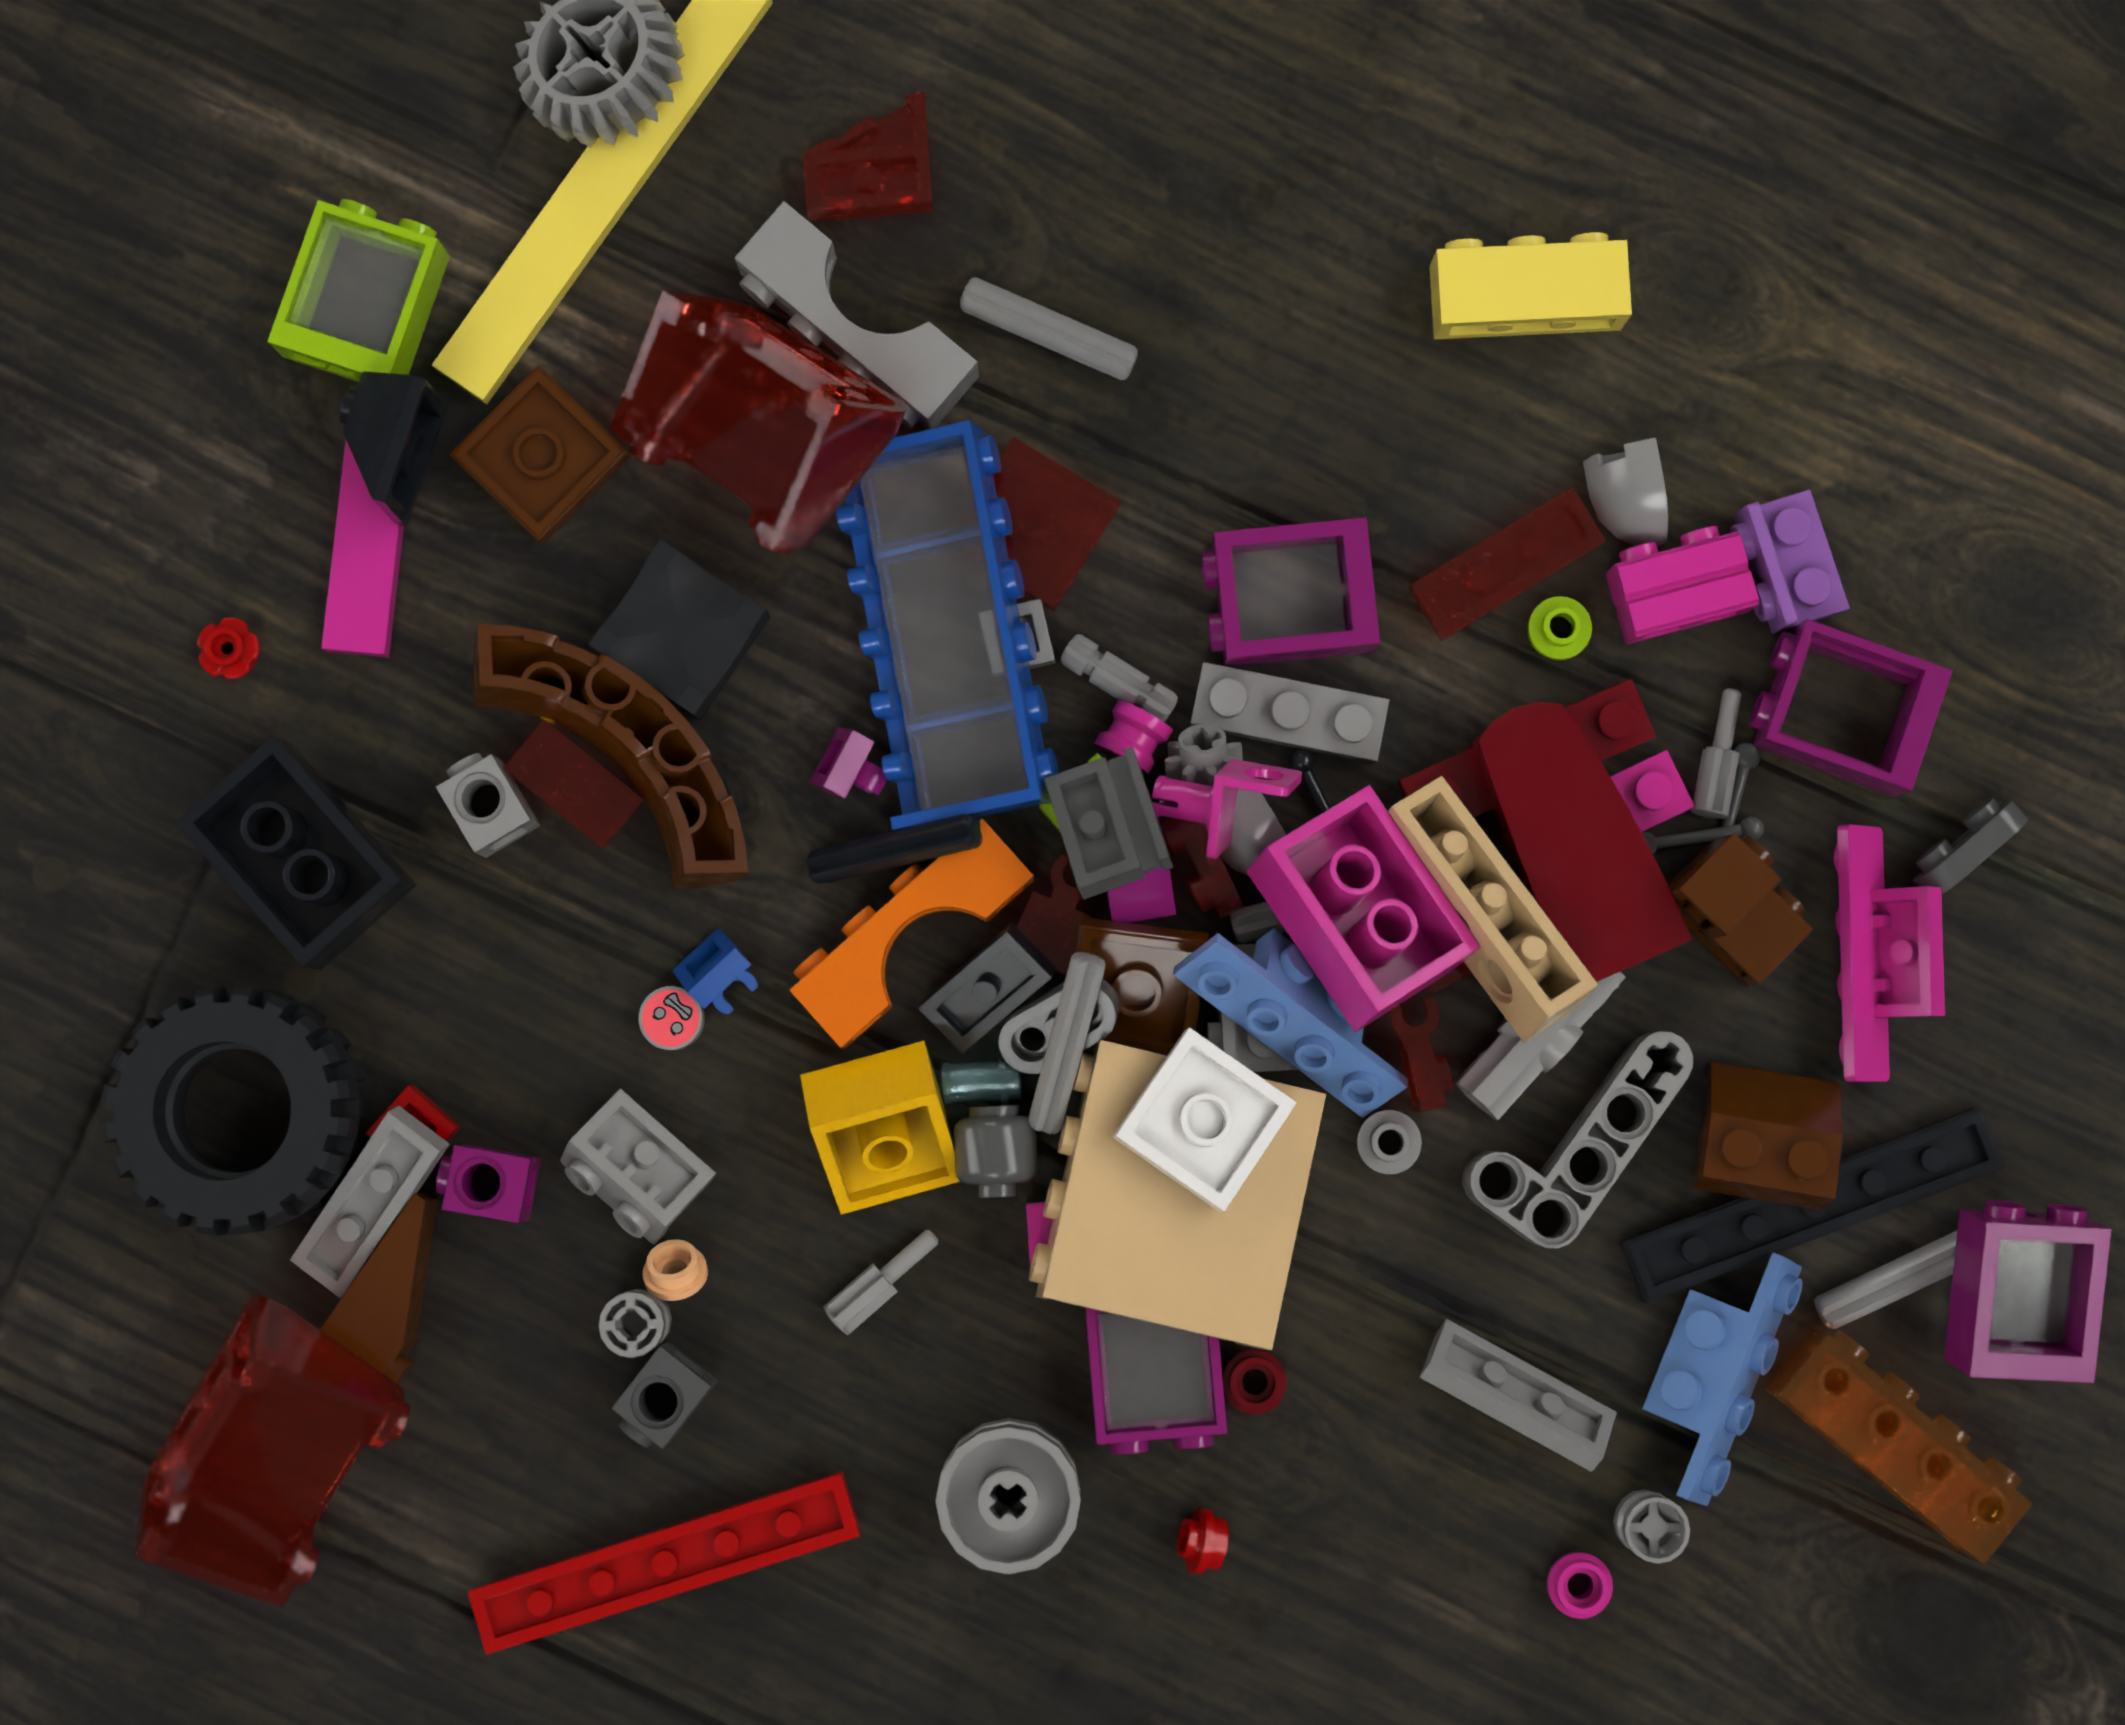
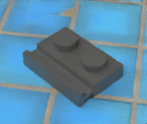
M1133 747L1123 750L1125 755L1109 761L1103 757L1044 778L1076 884L1083 899L1146 878L1144 873L1161 867H1163L1164 871L1174 868Z

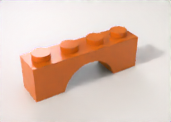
M983 818L980 820L983 840L978 848L938 857L925 870L918 863L912 865L890 885L889 889L896 896L877 912L870 905L865 907L841 929L847 937L843 943L829 955L823 948L818 949L793 972L800 981L789 991L840 1048L846 1049L892 1008L885 981L886 961L894 941L908 925L927 914L941 911L962 912L989 922L1035 881L1034 875Z

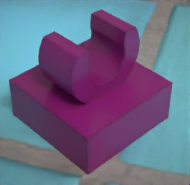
M838 727L809 784L830 795L845 799L852 785L871 794L872 792L879 796L887 779L881 767L866 760L874 741L854 730Z

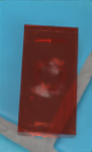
M543 719L503 768L602 849H606L645 801L545 719Z

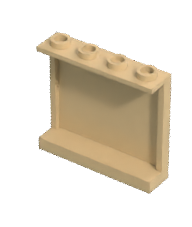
M1099 1040L1098 1043L1092 1046L1090 1054L1082 1052L1072 1089L1082 1092L1076 1117L1066 1115L1059 1138L1058 1153L1067 1155L1062 1181L1051 1180L1045 1200L1043 1217L1053 1219L1047 1245L1037 1243L1032 1257L1029 1281L1038 1283L1035 1297L1060 1301L1236 1342L1235 1344L1256 1349L1272 1350L1326 1094L1264 1079L1297 1102V1104L1225 1212H1219L1113 1138V1135L1167 1056Z

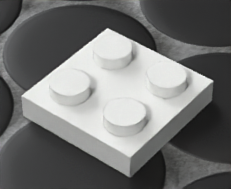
M1189 1027L1185 1029L1113 1135V1138L1217 1211L1225 1212L1297 1102Z

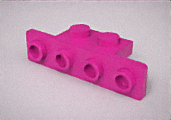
M1853 824L1839 825L1837 828V845L1834 850V865L1838 873L1839 908L1836 912L1835 924L1840 937L1841 971L1838 975L1837 990L1842 1001L1843 1032L1839 1042V1056L1843 1064L1845 1081L1887 1082L1890 1078L1888 1018L1945 1016L1941 887L1933 886L1884 889L1882 829L1880 827Z

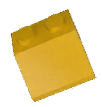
M925 1041L800 1075L809 1127L841 1215L960 1182L955 1172V1144Z

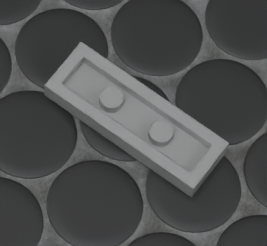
M1203 662L1190 727L1209 724L1219 727L1228 735L1376 764L1390 699Z
M399 1105L388 1111L290 1261L341 1299L413 1194L419 1191L450 1144Z
M1446 1318L1434 1336L1420 1378L1592 1472L1604 1458L1617 1412Z

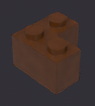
M1733 833L1707 844L1670 881L1668 886L1689 932L1745 987L1761 984L1814 929L1802 918L1806 913L1804 906L1790 892L1780 886L1773 890L1782 879L1770 868L1775 863L1771 854L1753 838L1745 836L1741 840Z

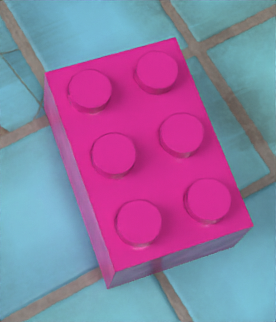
M1370 785L1267 846L1246 871L1354 1032L1362 1029L1456 969L1481 947Z

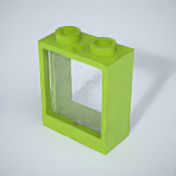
M341 199L339 206L318 200L267 342L284 358L357 382L360 381L363 371L409 375L450 258L446 249L435 238L437 232L422 223L406 218H401L398 226L376 219L377 212L352 200Z

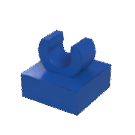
M719 927L672 970L686 991L704 1009L712 1002L718 1011L728 1015L734 1009L724 997L723 991L733 981L743 982L752 992L758 987L755 977L748 970L751 963Z

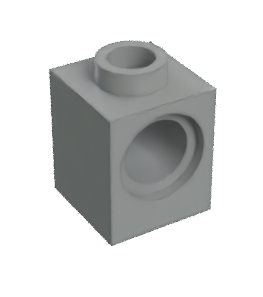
M475 753L458 761L446 771L450 779L436 786L473 852L485 858L541 826L504 762L492 754L482 758L480 753ZM495 785L500 794L498 808L487 817H476L471 806L474 793L482 786Z

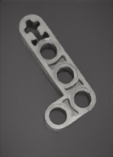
M1652 1032L1636 1037L1617 1060L1539 1173L1517 1157L1506 1152L1485 1151L1475 1155L1465 1166L1462 1185L1466 1195L1480 1208L1535 1245L1545 1248H1560L1568 1245L1580 1233L1688 1079L1693 1068V1054L1688 1043L1681 1036L1672 1032ZM1666 1048L1667 1052L1663 1060L1670 1066L1668 1072H1654L1649 1076L1642 1088L1626 1083L1627 1077L1631 1080L1644 1079L1653 1064V1061L1646 1056L1648 1050ZM1644 1089L1653 1091L1654 1095L1651 1097ZM1619 1095L1628 1097L1636 1109V1118L1633 1124L1622 1132L1614 1129L1607 1118L1609 1103ZM1587 1147L1597 1155L1599 1171L1592 1181L1581 1184L1571 1174L1570 1160L1578 1149ZM1499 1162L1508 1169L1510 1185L1502 1196L1491 1199L1481 1190L1479 1184L1480 1174L1488 1164ZM1553 1200L1562 1211V1224L1554 1234L1542 1236L1535 1230L1533 1225V1213L1541 1202Z

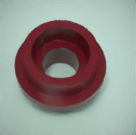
M1247 1349L1237 1353L1227 1363L1222 1376L1223 1389L1228 1401L1239 1411L1252 1415L1263 1414L1274 1409L1282 1401L1287 1388V1376L1284 1367L1274 1355L1261 1349ZM1252 1369L1261 1370L1266 1376L1265 1387L1257 1393H1250L1242 1386L1244 1374Z

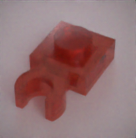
M1061 855L1056 859L1051 869V883L1054 888L1051 897L1049 898L1033 891L1017 928L1057 968L1055 972L1066 976L1071 956L1077 951L1081 917L1091 918V916L1075 909L1078 902L1083 900V897L1078 887H1071L1065 883L1063 871L1067 867L1069 858Z

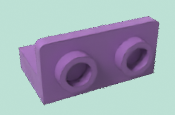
M1810 489L1761 505L1758 501L1745 505L1733 516L1735 525L1731 526L1730 533L1738 531L1741 535L1759 597V605L1754 608V611L1761 622L1768 621L1772 635L1792 629L1806 619L1818 621L1844 613L1850 609Z

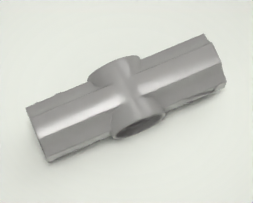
M1618 972L1598 981L1599 986L1573 1013L1525 1044L1506 1018H1504L1497 1028L1499 1034L1464 1070L1461 1077L1454 1084L1479 1109L1494 1120H1499L1542 1071L1547 1073L1569 1052L1583 1033V1030L1580 1028L1606 1002L1612 992L1619 987L1625 976Z

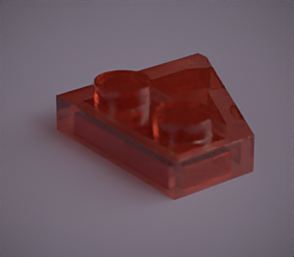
M925 91L914 92L905 97L906 105L882 119L875 121L873 116H870L850 127L843 137L828 139L803 153L806 211L809 222L934 212Z

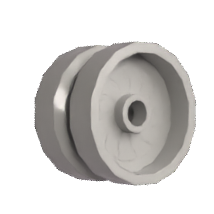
M1014 1418L982 1423L959 1439L944 1462L936 1496L941 1530L957 1554L980 1569L1004 1574L1037 1569L1061 1552L1076 1528L1081 1502V1490L1076 1464L1060 1438L1037 1423ZM1016 1483L1020 1485L1022 1492L1017 1502L1007 1504L999 1499L997 1488L1000 1484L1006 1489L1012 1488Z

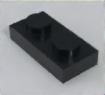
M1012 922L928 994L918 1009L961 1053H964L1053 977L1057 968Z

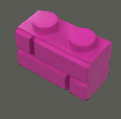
M1711 526L1680 536L1682 546L1659 552L1656 542H1651L1626 549L1619 553L1621 562L1614 564L1606 572V579L1613 604L1617 610L1616 615L1626 645L1745 614L1759 605L1758 593L1752 573L1748 568L1747 555L1738 531L1720 536L1717 526Z

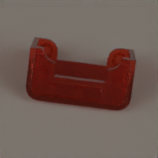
M663 290L610 430L631 444V454L647 463L662 466L665 465L667 459L688 462L754 508L749 517L748 524L757 533L755 540L760 545L780 554H791L793 549L808 547L896 436L907 412V407L889 393L760 310L728 299Z
M255 1293L244 1307L151 1465L142 1493L135 1557L283 1607L296 1585H306L313 1575L319 1558V1548L312 1546L314 1525L364 1445L378 1450L387 1440L396 1441L403 1432L410 1413V1405L404 1402L403 1387L284 1303Z

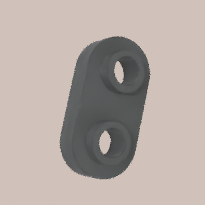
M1993 797L1986 800L1962 821L1968 828L1963 835L1952 844L1945 838L1940 840L1915 861V864L1921 871L1913 879L1914 883L1918 887H1941L1943 895L2016 834L2027 823L2029 818L2012 799H2008L2000 805Z
M1103 979L1096 1001L1098 1010L1093 1012L1083 1050L1098 1043L1099 1040L1105 1039L1111 1033L1119 1014L1120 1004L1117 993ZM1064 982L1017 1008L1006 1019L999 1035V1049L1004 1060L1012 1068L1027 1074H1038L1041 1072ZM1034 1027L1041 1030L1045 1040H1031L1026 1035L1025 1029Z

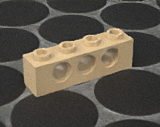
M1443 776L1391 806L1388 811L1481 946L1464 963L1523 1043H1527L1573 1013L1599 986Z

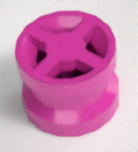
M1118 700L1112 710L1114 721L1108 731L1099 733L1094 746L1112 759L1125 755L1123 750L1133 747L1142 773L1149 775L1154 766L1152 755L1156 747L1168 741L1173 729L1143 709L1126 701Z

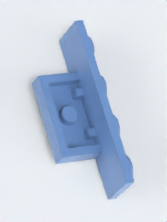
M1271 929L1256 941L1253 959L1217 933L1174 967L1173 975L1360 1117H1366L1408 1087L1407 1077L1362 1044L1364 1027L1354 1032L1297 946L1276 929Z
M1772 1253L1749 1313L1694 1290H1689L1642 1408L1700 1434L1676 1494L1686 1500L1708 1506L1711 1496L1719 1495L1728 1480L1731 1462L1727 1459L1730 1448L1735 1436L1742 1435L1751 1422L1755 1408V1402L1751 1399V1395L1759 1375L1767 1374L1776 1359L1779 1342L1774 1337L1784 1314L1789 1315L1794 1310L1801 1295L1802 1279L1798 1277L1802 1266L1784 1256Z

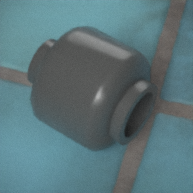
M1020 1105L969 1107V1117L961 1119L955 1125L956 1176L964 1184L978 1185V1198L1017 1196L1016 1183L1029 1182L1037 1175L1036 1130L1030 1127L1028 1123L1029 1117L1020 1115Z

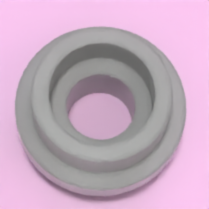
M1383 1110L1370 1115L1362 1123L1357 1134V1150L1362 1161L1378 1173L1397 1174L1407 1170L1415 1163L1421 1151L1422 1140L1417 1125L1410 1117L1399 1111ZM1391 1129L1399 1134L1401 1147L1395 1154L1386 1155L1380 1150L1378 1139L1381 1133Z

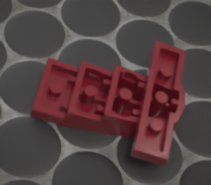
M1632 679L1624 680L1565 707L1560 703L1535 702L1512 708L1492 721L1469 744V749L1396 780L1403 798H1406L1443 776L1473 817L1492 809L1512 870H1517L1523 885L1596 982L1693 940L1655 857L1629 808L1601 762L1657 737Z

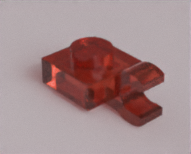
M1432 996L1422 999L1425 1018L1417 1027L1410 1026L1404 1021L1400 1004L1388 1011L1389 1023L1399 1039L1401 1047L1399 1051L1405 1076L1408 1078V1088L1414 1112H1426L1447 1107L1444 1093L1453 1091L1447 1059L1444 1053L1434 1055L1432 1043H1429V1036L1436 1029L1440 1018L1438 1004Z

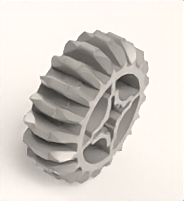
M560 0L553 6L540 1L543 17L539 21H524L526 33L531 39L515 44L518 51L517 55L522 61L513 67L516 79L521 83L519 88L521 98L534 111L533 115L543 127L553 130L559 138L565 139L567 142L576 137L581 144L591 148L599 136L605 143L615 146L619 131L624 129L628 134L638 137L637 123L645 117L659 122L655 106L658 102H674L673 91L668 84L683 79L681 67L677 61L685 56L682 44L677 38L679 35L677 26L668 13H664L665 8L660 1ZM593 55L597 60L593 61L589 56ZM599 62H601V63L605 62V63H606L607 65H609L610 67H609V68H605V67L602 66Z

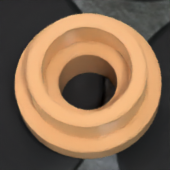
M674 1239L656 1245L649 1252L642 1274L645 1287L652 1296L665 1301H678L694 1295L703 1287L708 1277V1268L703 1254L695 1249L692 1244L684 1240Z

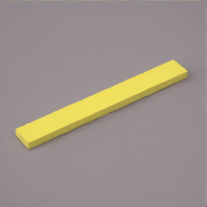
M692 0L675 23L679 34L677 38L682 44L685 56L677 61L681 67L683 79L668 84L673 91L674 102H658L655 109L658 112L659 122L649 120L646 117L637 123L638 137L628 134L624 129L619 131L615 146L605 143L600 136L591 148L587 146L435 359L432 366L436 371L487 405L766 14L773 4L772 0Z

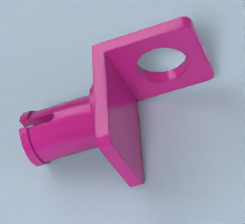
M1231 759L1215 774L1213 786L1171 779L1168 776L1159 775L1152 792V798H1159V802L1152 803L1157 817L1164 816L1206 824V829L1209 831L1206 857L1217 859L1232 841L1238 789L1286 797L1301 783L1302 772ZM1254 777L1269 778V779H1273V780H1264V779H1258V778H1254Z

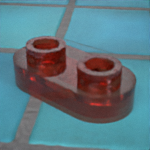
M1170 817L1160 821L1163 837L1170 852L1174 857L1184 852L1195 874L1186 879V883L1201 913L1204 914L1213 909L1220 920L1243 909L1237 890L1220 856L1217 859L1206 857L1208 832L1204 824Z

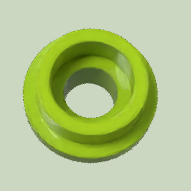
M1563 596L1552 597L1541 602L1531 613L1527 626L1528 637L1534 649L1542 656L1552 660H1567L1578 655L1589 643L1592 634L1591 618L1584 606L1578 601ZM1563 617L1570 622L1572 631L1569 637L1558 638L1551 632L1550 621L1552 618Z

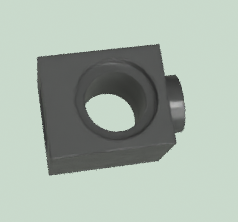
M667 1341L656 1350L611 1409L622 1417L618 1426L631 1439L646 1448H649L654 1442L663 1449L674 1439L718 1380ZM656 1382L665 1383L675 1391L678 1403L673 1415L666 1417L658 1416L648 1408L646 1391L650 1384Z

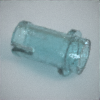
M1002 1055L999 1056V1061L942 1063L944 1103L1001 1100L1002 1106H1009L1010 1099L1022 1098V1074L1020 1071L1012 1068Z

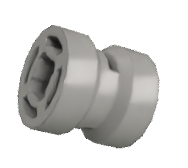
M638 1288L626 1291L610 1300L600 1314L598 1327L601 1339L609 1350L619 1356L634 1358L647 1354L664 1342L670 1332L672 1317L670 1308L665 1300L652 1296L647 1289Z
M1648 1489L1632 1491L1622 1498L1615 1509L1613 1523L1617 1537L1625 1547L1647 1562L1659 1564L1672 1561L1683 1552L1688 1544L1690 1536L1688 1517L1680 1506L1657 1491ZM1648 1513V1515H1646L1645 1517H1643V1519L1641 1520V1522H1639L1640 1519H1641V1517Z

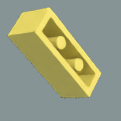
M1583 233L1573 236L1570 239V243L1546 244V239L1542 236H1521L1510 239L1507 242L1508 246L1483 247V242L1479 239H1458L1446 243L1445 249H1437L1429 266L1434 340L1620 331L1632 315L1627 240L1609 241L1608 235L1605 233Z

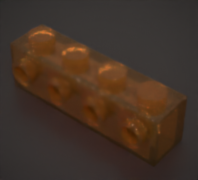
M1812 1330L1766 1386L1765 1390L1962 1554L1985 1565L2033 1505L2016 1490L2022 1480L1992 1456H1989L1984 1463L1965 1448L1971 1438L1945 1416L1938 1414L1933 1421L1919 1410L1915 1403L1919 1400L1920 1395L1900 1378L1888 1372L1882 1379L1866 1366L1864 1362L1870 1354L1851 1337L1840 1330L1833 1337L1827 1333Z

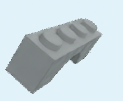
M783 201L736 255V264L740 274L744 277L739 285L764 308L768 309L774 302L792 318L787 322V325L809 346L816 349L822 342L840 358L835 362V365L856 385L864 388L870 382L888 398L883 402V405L904 425L912 428L918 422L927 430L936 428L978 379V361L929 321L912 330L895 334L871 332L849 321L837 309L830 296L831 276L837 259L832 240Z

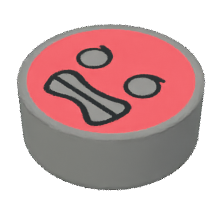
M676 986L661 987L650 993L643 1001L639 1011V1026L642 1034L652 1045L664 1050H681L690 1046L699 1038L705 1024L703 1007L686 989Z

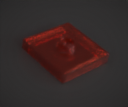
M1013 437L1000 458L1001 472L993 474L997 498H1005L1012 519L1013 533L1012 535L1005 536L1009 560L1015 559L1019 564L1023 577L1024 593L1035 600L1041 599L1043 605L1056 611L1121 507V501ZM973 503L958 527L977 523ZM981 544L954 550L985 569Z

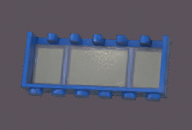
M971 420L823 454L825 467L839 474L841 478L845 505L836 507V518L840 530L852 538L857 567L848 569L847 577L851 591L863 597L868 629L859 631V643L863 654L874 659L880 691L871 693V708L876 718L886 722L891 754L882 756V768L886 779L897 783L903 814L890 817L892 830L960 814H973L979 818L1046 803L1051 804L1044 778L1058 774L1059 768L1052 748H1044L1040 724L1047 723L1048 721L1047 704L1041 686H1033L1028 661L1036 659V646L1029 623H1021L1017 598L1024 597V583L1018 562L1015 559L1009 560L1005 536L1012 535L1013 526L1010 510L1005 498H997L993 474L1001 472V461L994 437L992 435L986 436L983 429Z

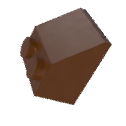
M1710 1062L1692 1188L1823 1210L1836 1198L1843 1142L1840 1083Z

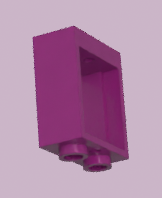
M1809 619L1793 627L1790 633L1783 631L1775 644L1770 659V667L1777 669L1770 693L1764 690L1760 693L1751 713L1749 726L1757 729L1752 744L1763 751L1893 797L1912 791L1953 670ZM1808 651L1906 685L1879 766L1781 732Z

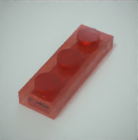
M1572 487L1414 582L1408 589L1442 642L1602 546L1606 540Z

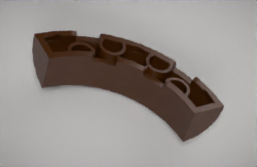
M477 624L473 655V707L501 708L555 721L552 723L580 736L610 758L642 795L656 820L670 863L673 890L722 885L737 881L748 874L745 839L734 800L731 795L728 796L723 781L710 760L711 753L686 718L660 692L639 675L612 658L603 654L597 656L577 646L559 641L560 638L556 635L510 625Z

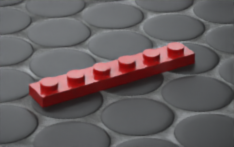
M840 1471L471 1588L467 1593L484 1651L487 1655L860 1537L862 1532L844 1473Z

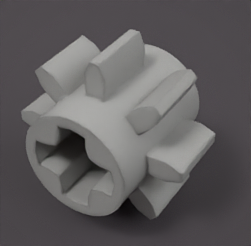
M1209 724L1194 725L1181 732L1178 742L1169 741L1167 743L1168 758L1164 759L1165 773L1168 778L1213 786L1215 774L1231 759L1243 761L1241 742L1227 744L1225 732L1217 726Z

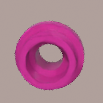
M1571 1552L1560 1557L1552 1565L1547 1577V1591L1550 1600L1560 1612L1572 1618L1586 1619L1599 1614L1608 1605L1613 1592V1581L1608 1568L1600 1559L1585 1552ZM1576 1573H1585L1590 1580L1588 1590L1582 1595L1570 1594L1568 1591L1569 1579Z

